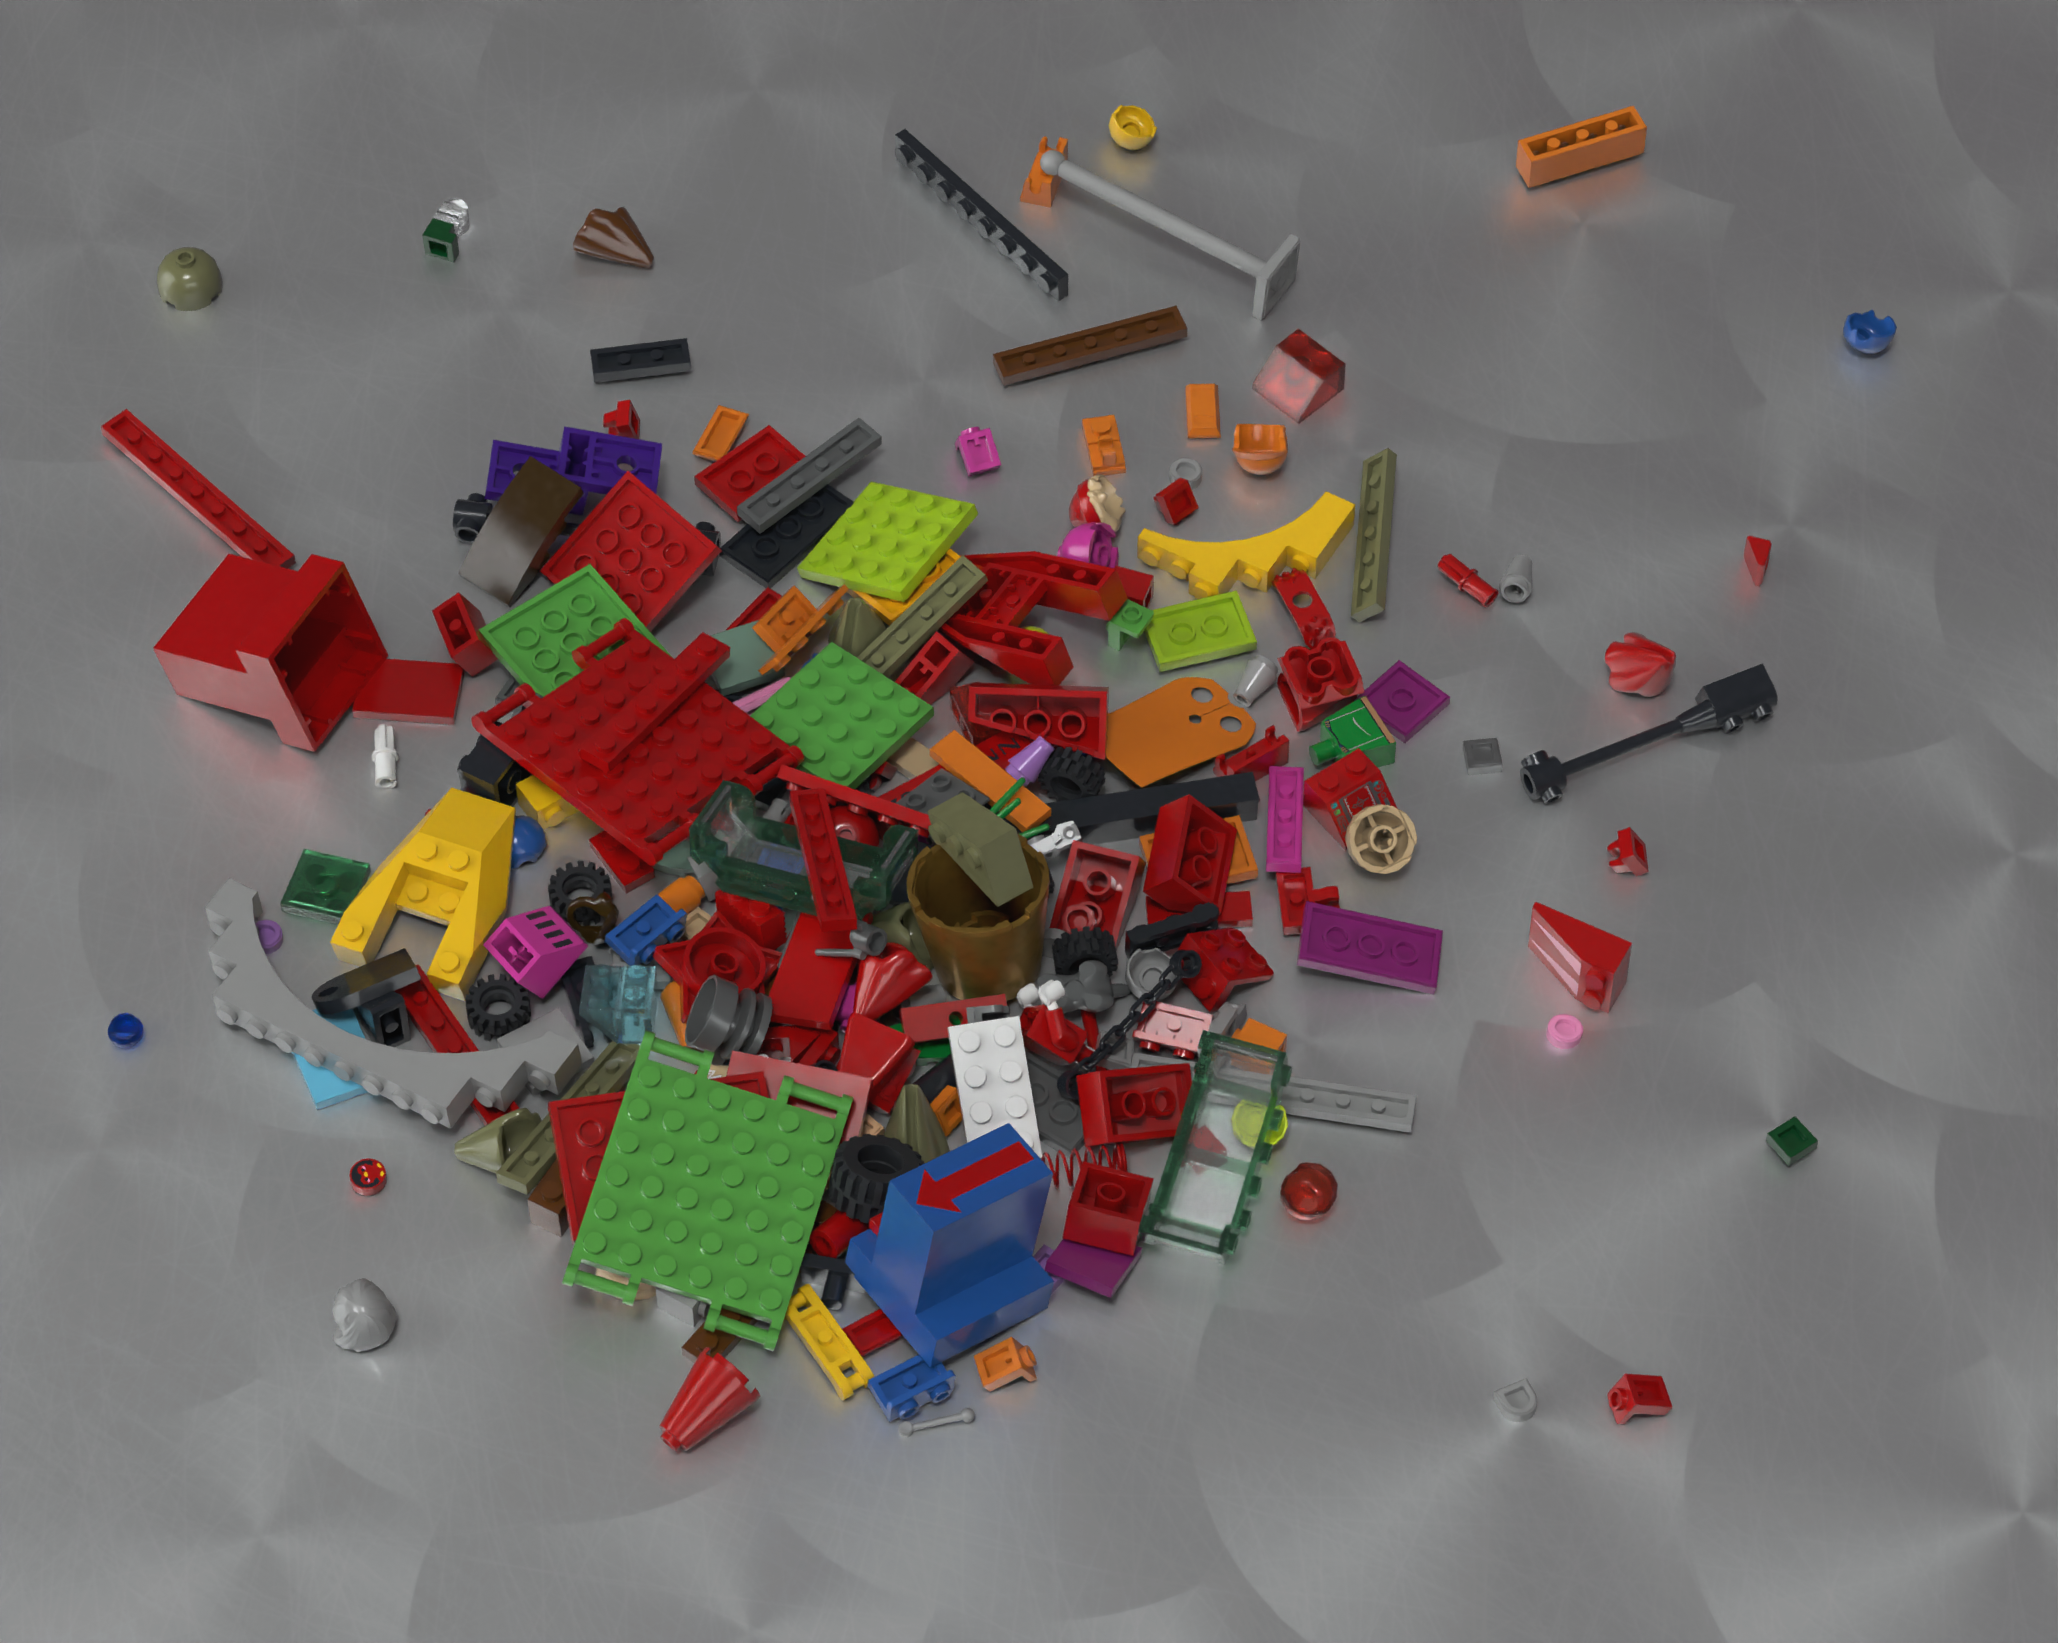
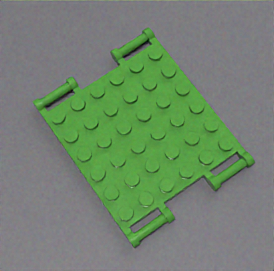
M645 1030L562 1284L573 1287V1284L605 1293L623 1299L622 1303L633 1306L640 1282L711 1305L703 1329L711 1332L717 1329L764 1344V1349L774 1352L853 1097L845 1094L840 1097L794 1082L795 1078L786 1075L783 1077L776 1100L707 1078L715 1052L704 1049V1052H700L655 1037L656 1033ZM650 1051L699 1066L697 1074L649 1060ZM792 1096L836 1110V1117L832 1119L787 1104L788 1098ZM580 1263L630 1278L628 1285L578 1270ZM721 1308L770 1323L769 1330L720 1315Z

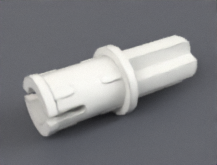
M380 724L374 730L375 751L372 753V761L375 763L376 771L375 784L380 789H391L397 785L396 762L399 760V753L395 750L394 728Z

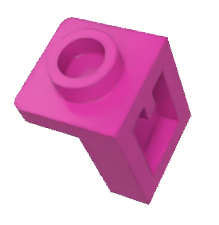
M971 427L961 432V436H958L954 445L956 450L961 452L968 476L1000 468L1001 462L990 428L980 430L979 427Z

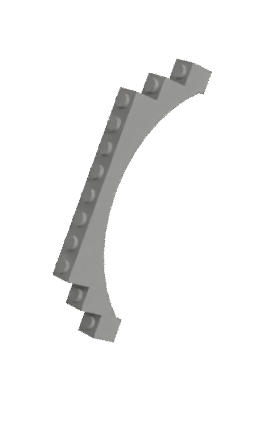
M229 878L205 906L209 927L215 934L220 936L208 952L213 971L224 980L212 994L216 1013L223 1022L229 1025L236 1024L246 1029L255 1038H265L275 1043L284 1052H294L304 1057L307 1062L315 1067L322 1066L329 1069L344 1081L351 1080L363 1086L366 1091L373 1095L380 1094L392 1100L401 1109H411L421 1114L432 1124L440 1123L451 1129L474 1098L486 1107L493 1106L505 1112L528 1081L539 1090H548L559 1095L582 1065L578 1043L550 1030L543 1037L517 1045L465 1053H428L399 1049L348 1033L318 1016L303 1004L281 981L269 963L260 943L258 925L257 927L255 925L263 913L258 891Z

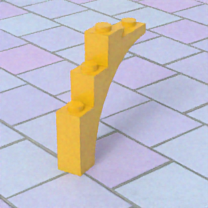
M1326 491L1309 510L1294 521L1269 533L1248 539L1226 542L1189 541L1168 537L1144 528L1138 536L1137 558L1150 566H1156L1171 573L1178 579L1189 581V594L1193 595L1196 599L1227 593L1237 580L1251 588H1257L1267 593L1272 586L1271 581L1274 580L1275 575H1280L1286 566L1292 569L1296 568L1297 570L1303 569L1308 576L1314 579L1317 578L1354 526L1355 504Z

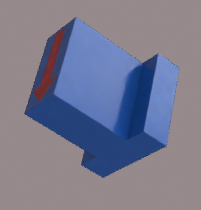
M1010 1123L890 1180L878 1236L871 1229H868L850 1238L845 1263L855 1274L854 1278L930 1368L1048 1308L1054 1280L1033 1257V1252L1053 1172Z

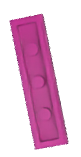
M1269 767L1266 872L1301 873L1303 767Z

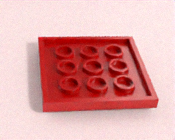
M627 471L543 566L540 572L554 584H557L591 564L651 632L722 550L632 473Z

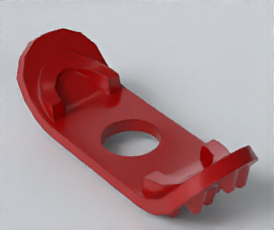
M1293 568L1291 573L1283 572L1282 576L1275 575L1271 583L1279 592L1294 619L1304 643L1309 648L1314 649L1317 648L1321 640L1331 637L1335 638L1336 631L1331 616L1307 573L1303 569L1297 570ZM1306 594L1313 601L1309 606L1300 608L1294 605L1293 600L1298 595Z

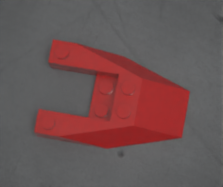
M1036 551L964 555L986 575L989 581L955 612L939 630L964 647L1029 684L1060 685L1074 667L1062 637L1019 628L1018 626L1035 605L1110 621L1128 598L1115 568Z

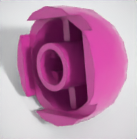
M1091 522L1081 524L1069 531L1058 549L1057 556L1115 568V566H1118L1119 552L1118 547H1112L1110 538L1116 537L1115 532L1106 523Z

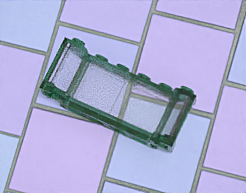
M723 780L689 828L690 856L698 865L703 863V861L718 876L715 884L723 892L817 916L814 901L811 899L812 892L796 827L756 816V799L754 794L741 784ZM902 825L890 826L883 836V848L837 837L858 920L862 921L865 915L875 909L877 911L883 909L891 900L892 891L918 855V829Z
M1203 1030L1198 1044V1049L1202 1050L1198 1062L1194 1066L1195 1075L1154 1202L1149 1205L1148 1216L1143 1214L1138 1233L1141 1242L1154 1246L1156 1243L1212 1258L1217 1260L1218 1264L1225 1265L1229 1256H1234L1240 1232H1247L1252 1216V1211H1249L1248 1207L1251 1197L1257 1199L1260 1193L1263 1178L1258 1175L1262 1164L1268 1165L1271 1158L1273 1144L1269 1143L1272 1131L1278 1132L1282 1123L1284 1111L1279 1109L1283 1089L1288 1086L1291 1078L1292 1066L1288 1065L1286 1052Z

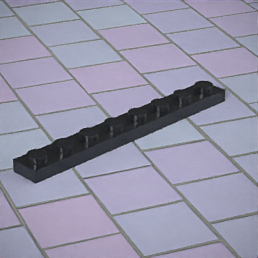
M904 129L895 134V156L900 164L909 167L922 183L928 184L942 201H947L956 209L962 219H967L975 226L982 237L988 238L994 243L1002 255L1008 256L1013 260L1021 272L1032 277L1045 293H1050L1058 302L1068 296V273L911 133Z

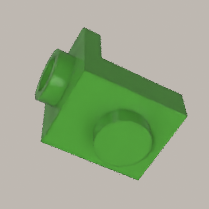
M1127 599L1113 618L1107 621L1108 646L1120 651L1130 636L1139 638L1153 619L1154 612Z

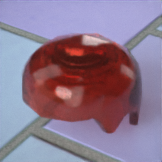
M1309 1162L1301 1163L1284 1178L1281 1184L1280 1201L1286 1212L1301 1221L1317 1220L1323 1217L1333 1206L1337 1198L1338 1183L1333 1173L1323 1165Z

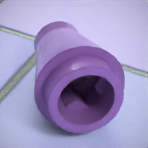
M1039 735L1035 741L1008 760L1010 764L1005 770L1017 781L1021 777L1025 778L1026 782L1023 786L1027 787L1030 782L1034 783L1055 748Z

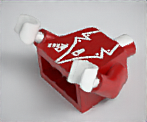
M1050 980L1043 984L1039 990H1037L1033 983H1030L1021 988L1017 993V1001L1024 1009L1020 1016L1024 1047L1059 1066L1071 1065L1073 1062L1078 1064L1083 1058L1089 1057L1095 1050L1084 1044L1088 1033L1064 1017L1063 1008L1057 1005L1056 1000L1065 995L1061 982ZM1040 999L1044 1003L1042 1005H1032Z

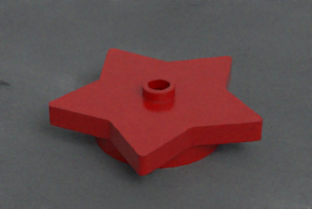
M716 911L704 928L690 940L656 946L653 958L680 986L681 1022L687 1023L696 995L709 976L716 975L735 982L738 986V994L745 988L753 989L756 994H765L764 986L778 972L777 966L782 952L759 946L751 937L734 929L720 911Z

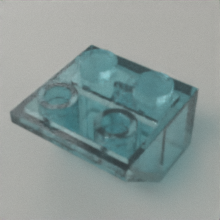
M585 965L579 1007L580 1016L616 1043L641 1044L645 1030L654 1033L658 1002L656 966Z

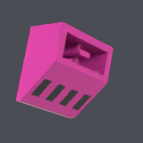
M551 906L506 918L483 944L517 983L542 999L588 947L587 943Z

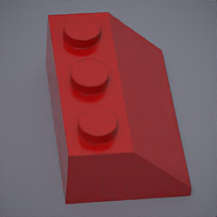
M1190 794L1160 807L1143 892L1169 910L1192 912L1195 905L1209 902L1219 907L1220 915L1237 829Z

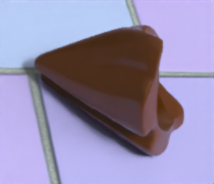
M624 207L618 208L615 212L601 209L592 210L573 241L574 251L609 261L650 268L654 260L649 246Z

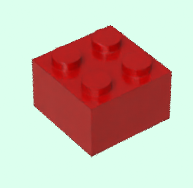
M1083 1161L1068 1205L1062 1239L1133 1256L1147 1214L1154 1178Z

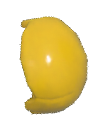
M1120 105L1112 113L1109 121L1111 137L1119 146L1127 150L1144 148L1152 141L1157 130L1153 118L1148 112L1134 105Z

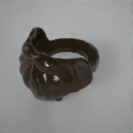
M606 892L600 893L596 898L588 896L573 899L567 907L566 917L568 923L579 932V936L587 943H593L594 945L606 943L605 935L617 926L619 910ZM579 907H589L606 919L603 925L581 926L574 919V911Z

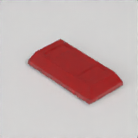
M881 1309L842 1328L862 1357L903 1336Z

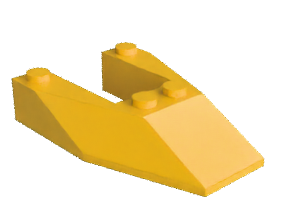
M451 787L380 864L343 913L330 941L337 959L359 967L373 962L397 910L444 924L448 928L426 974L438 993L466 1001V994H469V988L474 984L488 953L483 944L501 925L507 911L516 816L515 807Z

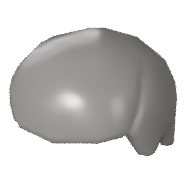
M1159 948L1149 950L1137 949L1126 964L1125 980L1130 992L1137 998H1140L1144 993H1149L1159 983L1161 974L1169 967L1171 957ZM1171 971L1165 979H1169L1172 982L1177 976ZM1176 986L1169 991H1165L1158 1000L1169 997Z

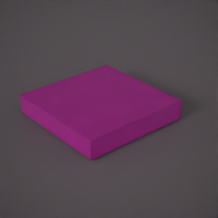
M1400 660L1366 688L1364 693L1354 699L1356 701L1366 696L1389 732L1403 743L1410 740L1450 704V696Z
M1063 1239L1046 1261L1045 1271L1111 1298L1140 1259L1142 1247L1136 1246L1134 1255L1131 1256Z

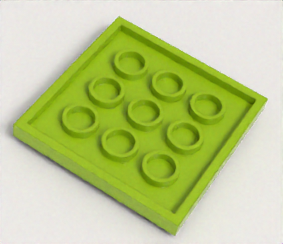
M871 481L856 498L854 504L845 511L797 567V570L803 579L837 587L845 584L850 590L905 602L976 518L978 511L975 504Z

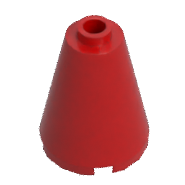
M709 1347L704 1348L700 1352L659 1425L663 1431L660 1438L674 1451H677L679 1448L688 1451L756 1403L761 1397L756 1388L751 1393L744 1386L749 1379L719 1353H716L713 1358L710 1357L711 1348Z

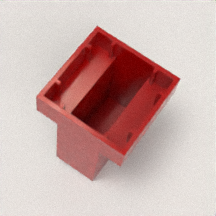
M228 554L153 647L177 695L271 720L283 744L312 752L317 750L389 656L344 562L314 554L310 555L299 571Z

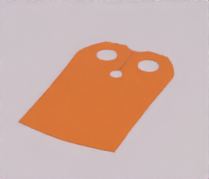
M1200 677L1178 678L1108 714L1106 758L1142 788L1188 767L1246 745L1254 734L1256 723L1244 708H1239L1229 701V693L1214 680ZM1198 687L1206 688L1212 693L1213 698L1206 703L1198 702L1193 699L1191 692ZM1191 715H1198L1201 718V722L1197 724L1192 723L1189 717ZM1227 716L1235 717L1241 722L1242 727L1238 731L1230 732L1222 728L1220 721Z

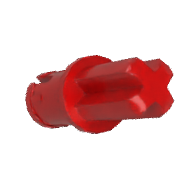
M1452 554L1444 555L1437 565L1438 569L1458 585L1460 592L1466 591L1485 608L1495 601L1499 591L1479 577L1476 569L1470 570Z

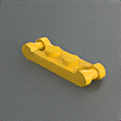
M808 1283L797 1289L798 1293L790 1298L784 1319L789 1322L831 1381L840 1399L846 1400L854 1395V1390L862 1386L867 1388L868 1380L874 1378V1374L813 1288ZM803 1306L807 1307V1309L801 1311L800 1313L797 1310ZM851 1367L855 1373L846 1378L842 1372Z

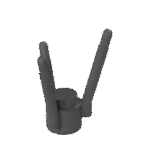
M857 918V930H851L849 937L854 949H816L815 954L817 956L855 957L864 960L867 954L876 956L885 949L887 934L883 929Z

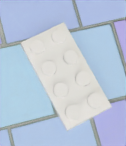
M1019 1016L948 1027L966 1143L1010 1123L1039 1158L1042 1159Z

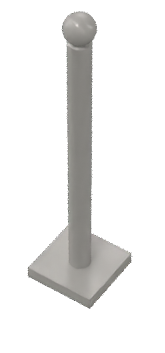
M1057 150L1045 152L1040 159L1041 169L1046 174L1058 175L1062 179L1257 278L1252 316L1261 321L1266 318L1296 279L1300 238L1291 233L1267 262L1074 162L1065 160L1063 154Z

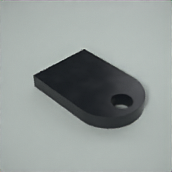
M403 948L327 981L313 992L312 1000L317 1012L320 1014L339 1013L421 980V977L407 950Z

